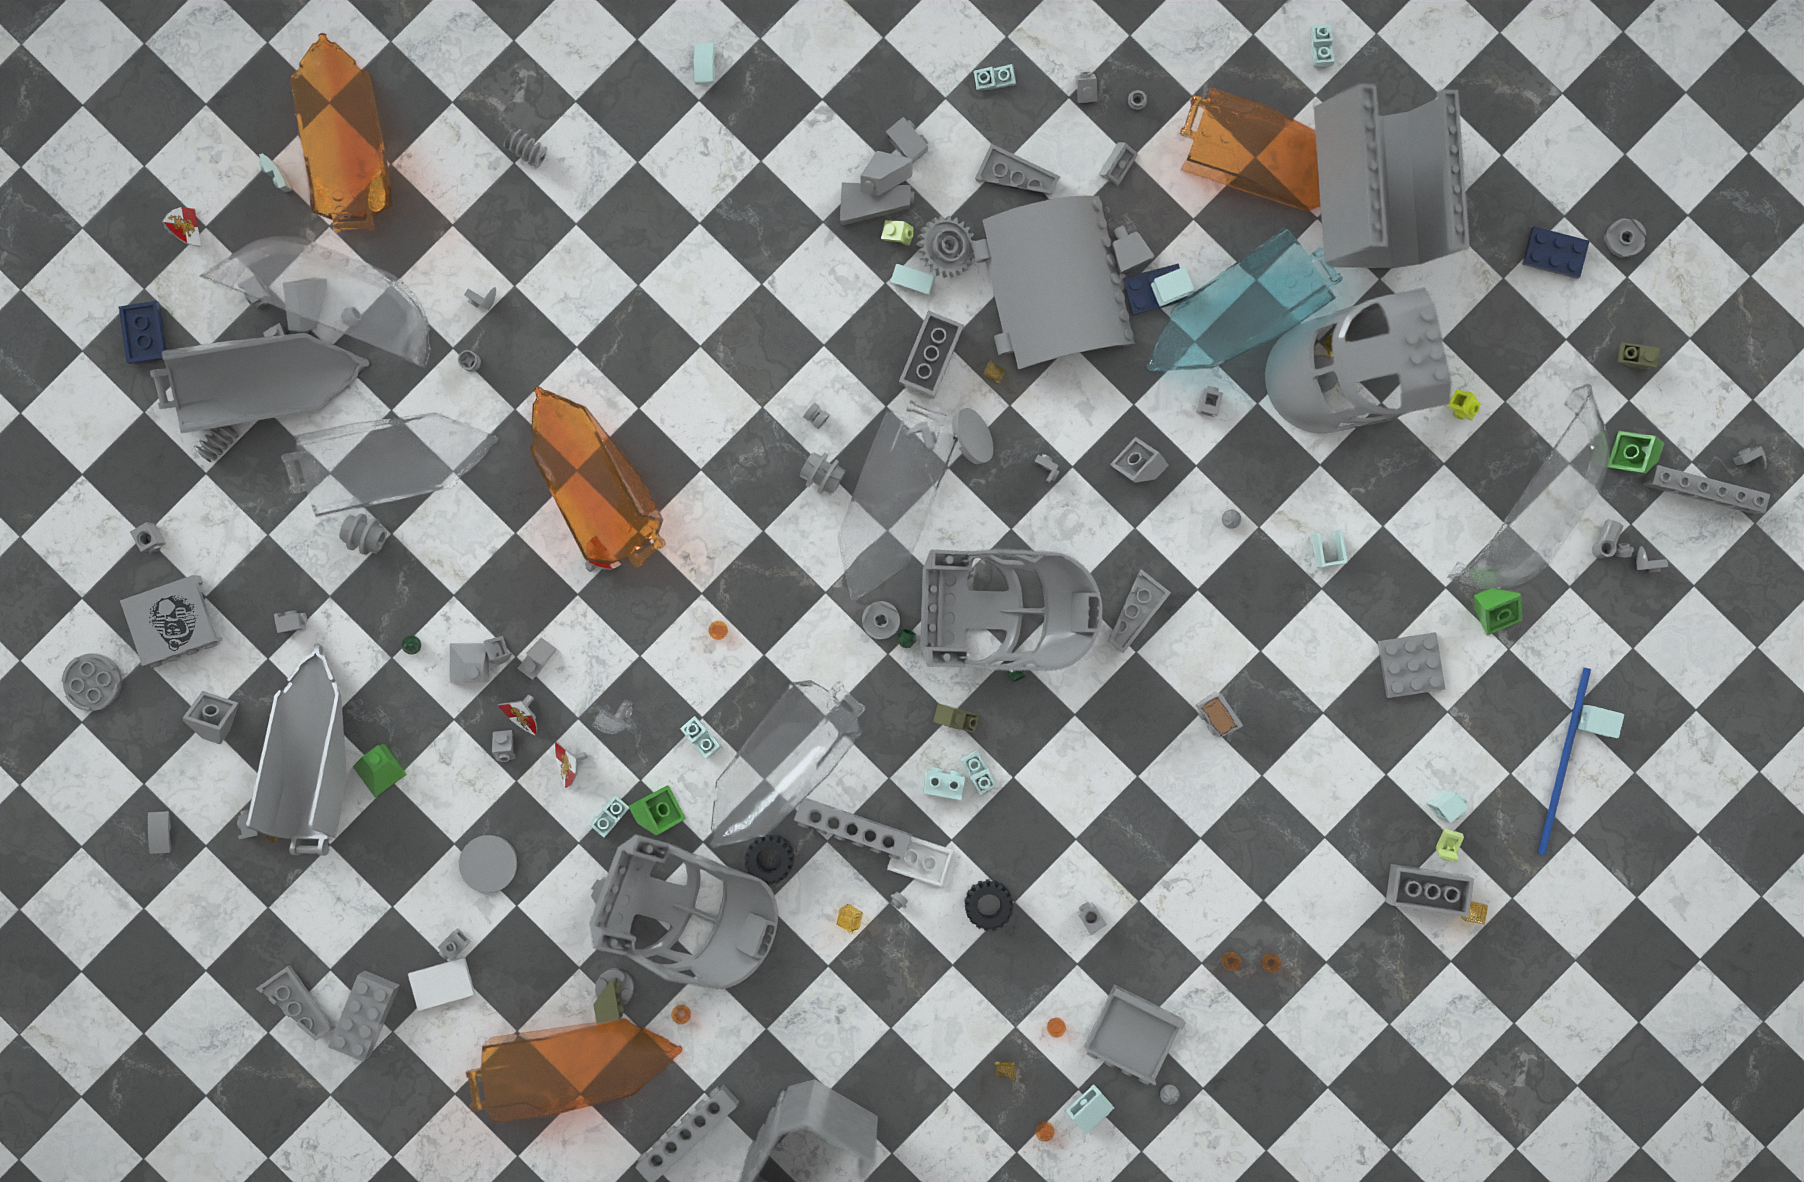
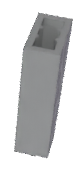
M842 182L840 224L847 225L910 209V203H914V192H911V185H897L877 196L861 192V183Z

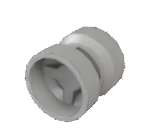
M465 350L459 354L458 363L466 371L475 372L481 366V359L474 352Z
M814 403L803 417L807 421L813 422V426L819 429L829 418L830 414L822 411L820 406Z

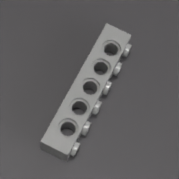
M1659 465L1653 466L1646 473L1643 485L1751 514L1766 513L1770 494Z
M806 797L801 798L794 819L801 827H815L819 833L827 834L829 832L835 834L834 838L845 841V838L852 840V844L859 847L867 845L871 847V851L876 853L887 852L889 857L897 860L900 857H905L912 837L910 833ZM815 811L821 814L819 822L812 819V813ZM831 818L839 820L838 828H833L830 825ZM850 824L857 826L858 831L856 834L849 833L848 826ZM869 830L874 831L876 839L868 840L866 832ZM886 837L893 838L894 845L892 847L885 845L884 839Z
M724 1084L720 1088L716 1086L709 1093L710 1097L706 1101L702 1099L694 1107L696 1110L692 1114L689 1112L685 1114L680 1120L682 1123L677 1127L675 1125L666 1132L667 1136L663 1140L659 1138L651 1146L653 1149L649 1153L645 1151L639 1156L636 1169L648 1182H655L738 1106V1099ZM716 1103L720 1109L712 1110L710 1104ZM696 1117H703L705 1123H698ZM682 1130H689L691 1135L684 1136ZM672 1142L677 1148L670 1149L667 1144ZM653 1156H660L662 1162L654 1161Z

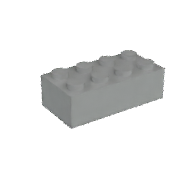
M928 310L899 380V385L935 399L964 325Z
M1391 864L1385 902L1392 906L1469 917L1474 878L1463 874Z
M367 971L358 974L328 1047L364 1062L373 1052L400 985Z

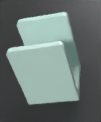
M1186 267L1155 278L1151 284L1159 306L1191 295L1195 290Z
M1342 529L1333 531L1338 559L1336 562L1325 563L1320 533L1311 535L1317 567L1347 563Z
M1582 705L1577 729L1606 737L1619 738L1624 714L1595 706Z

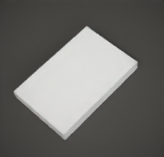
M911 837L905 857H900L899 860L890 858L887 870L942 887L954 850Z
M465 957L408 973L418 1011L475 995Z

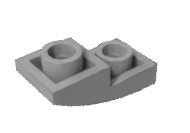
M169 811L148 813L150 854L170 853L172 850Z

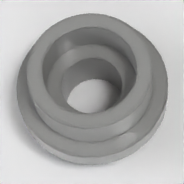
M1139 90L1131 92L1128 97V105L1134 110L1144 108L1147 103L1145 93ZM1139 98L1140 103H1135L1134 99Z
M1619 543L1615 556L1631 557L1634 548L1630 547L1628 543Z
M897 891L895 894H891V903L896 908L900 909L902 907L905 909L907 907L908 900Z

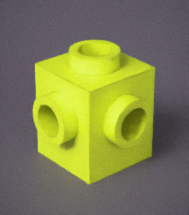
M1456 389L1450 399V404H1447V406L1457 419L1464 420L1465 418L1472 421L1479 412L1481 403L1476 399L1477 396L1474 393Z

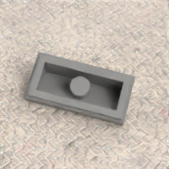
M1117 143L1100 170L1099 175L1114 185L1119 186L1138 153L1127 143Z

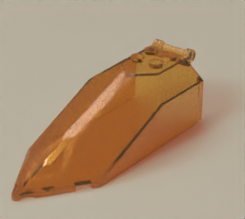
M320 33L318 34L319 39L317 42L312 43L300 61L297 72H293L290 76L311 212L331 219L334 233L340 232V230L368 228V230H374L373 216L392 207L391 179L370 73L365 69L361 70L356 65V61L337 43L329 41L327 34ZM366 218V221L339 222V219Z
M1212 87L1209 88L1204 99L1199 96H1192L1190 101L1191 107L1185 125L1181 128L1180 135L1194 141L1181 167V171L1301 210L1310 211L1321 206L1316 132L1314 129L1265 104ZM1201 107L1204 110L1195 132L1192 130L1198 108Z
M535 387L533 392L536 394V400L532 408L531 433L534 434V445H531L530 453L584 559L610 565L628 557L634 567H640L646 558L657 549H662L666 545L664 539L659 535L664 519L640 474L586 406L575 403L541 387ZM652 539L654 543L637 556L636 552Z
M625 1018L599 1024L592 1022L494 1036L482 1046L481 1068L466 1071V1078H469L471 1092V1111L487 1109L492 1124L552 1116L633 1096L671 1063L677 1055L681 1054L682 1046H677L669 1042V1039L644 1027L640 1028ZM481 1075L485 1101L480 1102L477 1076Z

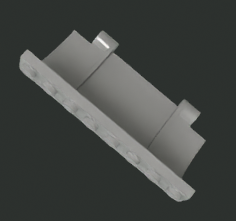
M1071 196L1041 201L1014 208L983 220L987 239L973 242L972 248L976 263H987L1003 329L1002 334L994 336L998 356L1014 352L1018 369H1023L1075 353L1135 344L1134 333L1131 330L1129 313L1124 301L1125 296L1122 292L1120 276L1115 264L1116 259L1113 255L1111 239L1107 231V222L1104 218L1102 202L1099 196Z

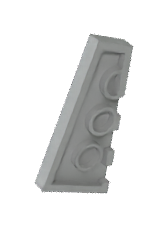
M993 144L990 145L975 177V180L1050 195H1052L1060 179V176Z
M1142 569L1138 572L1108 639V642L1122 653L1127 650L1171 594L1170 591Z
M291 965L256 988L260 993H264L270 1002L279 1006L285 1015L295 1020L297 1025L315 1041L334 1028Z

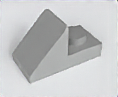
M540 638L527 651L526 658L517 669L534 680L557 649L543 638Z

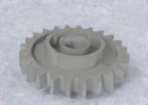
M943 215L938 219L935 217L931 222H927L925 224L926 227L921 229L923 234L918 235L921 241L916 243V245L921 247L917 253L923 255L920 260L926 261L924 267L930 266L929 272L935 270L936 276L942 273L943 278H946L948 275L950 278H953L955 275H961L962 271H967L968 267L973 264L971 260L975 258L974 254H972V243L975 241L971 240L974 234L968 233L970 227L964 228V221L958 224L957 217L951 220L950 216L944 219ZM944 243L949 246V251L944 247Z

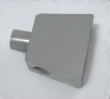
M1125 226L1114 230L1118 240L1114 241L1111 247L1116 259L1115 264L1119 276L1153 260L1154 254L1137 231L1128 235Z

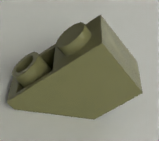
M1621 342L1617 362L1629 368L1650 370L1658 365L1660 348Z
M938 703L933 722L975 733L980 714Z
M617 978L611 979L593 1004L597 1024L620 1020L623 1013H625L624 1003L620 1002L619 996L622 993L620 982L617 983Z

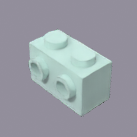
M933 766L931 769H927L923 788L924 794L961 800L965 776L961 775L962 772L950 770V773L942 772L943 768Z
M1448 790L1442 791L1427 803L1438 819L1449 823L1453 820L1461 819L1465 815V811L1469 809L1465 804L1467 803L1466 799L1460 793L1457 794L1454 791Z
M1093 1085L1066 1112L1081 1130L1087 1134L1104 1117L1108 1116L1114 1107L1099 1089Z

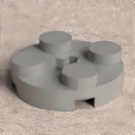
M1623 218L1610 225L1607 233L1604 235V241L1608 249L1617 257H1631L1640 252L1645 246L1646 231L1639 221ZM1622 234L1630 236L1628 243L1622 240Z
M874 602L863 612V628L869 636L875 639L889 638L899 628V613L888 602ZM884 615V619L887 621L886 624L877 625L876 617Z
M618 968L608 969L603 972L595 984L597 998L611 979L617 978V983L620 982L622 993L619 994L620 1002H623L624 1005L627 1004L633 996L635 988L631 975Z

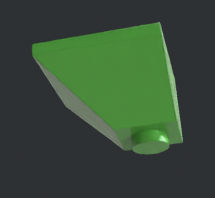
M1618 431L1607 467L1646 474L1659 461L1664 442L1656 436Z
M1490 588L1474 595L1475 610L1486 635L1522 621V599L1520 593Z
M385 744L377 745L362 756L353 766L374 797H377L407 775Z
M669 785L628 806L636 822L655 835L686 819Z

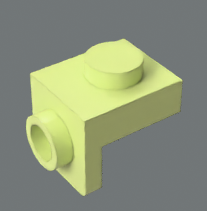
M885 220L881 239L910 245L914 228L906 222Z
M1444 829L1436 845L1438 857L1444 861L1457 862L1459 859L1457 852L1464 839L1463 833Z

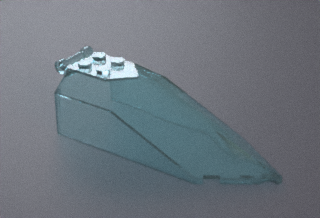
M1285 227L1172 308L1170 321L1162 330L1152 353L1153 358L1150 364H1147V369L1152 372L1212 369L1288 332L1336 299L1330 287L1341 282L1343 277L1340 273L1336 272L1334 267H1329L1325 263L1323 248H1318L1308 255L1292 232ZM1314 261H1320L1330 278L1327 280L1323 278L1313 263Z

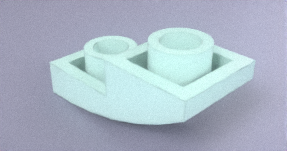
M1331 24L1311 26L1314 67L1333 66L1334 64Z
M714 43L695 44V85L714 84L716 70L714 65Z
M1012 64L994 69L993 67L974 71L977 91L1016 85Z
M263 153L259 154L261 159L259 162L260 167L264 173L273 177L275 186L285 193L292 191L291 185L280 167Z
M896 264L891 282L930 295L935 276Z
M696 716L680 728L706 759L722 747Z
M978 750L960 758L980 795L997 786Z
M615 795L590 826L605 838L629 810V807Z

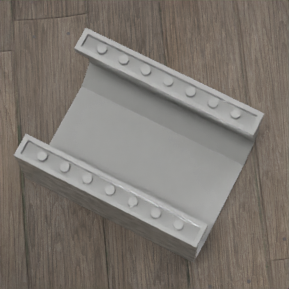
M1358 84L1314 107L1324 259L1329 267L1399 268L1414 266L1470 248L1458 90L1441 89L1437 91V99L1409 112L1378 116L1376 85Z
M815 1079L788 1086L786 1091H781L775 1105L776 1108L772 1107L767 1116L766 1125L762 1124L757 1133L756 1141L753 1140L749 1146L739 1182H768L760 1177L759 1170L779 1135L805 1127L859 1158L857 1177L865 1181L875 1164L878 1116Z

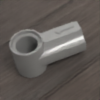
M1609 519L1605 521L1598 541L1592 546V553L1596 558H1606L1616 553V544L1623 529L1621 523ZM1602 545L1606 547V553L1602 551Z

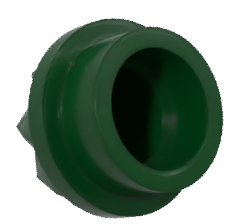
M902 629L901 633H898V643L902 648H910L916 643V633L913 631Z
M407 636L402 641V649L407 654H416L421 649V641L416 636Z
M1008 670V677L1012 679V682L1021 680L1026 677V670Z

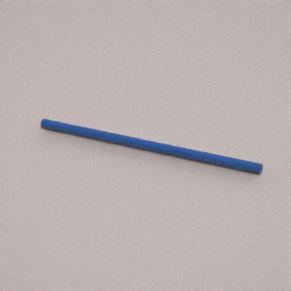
M1583 667L1538 854L1546 855L1591 673L1589 668Z

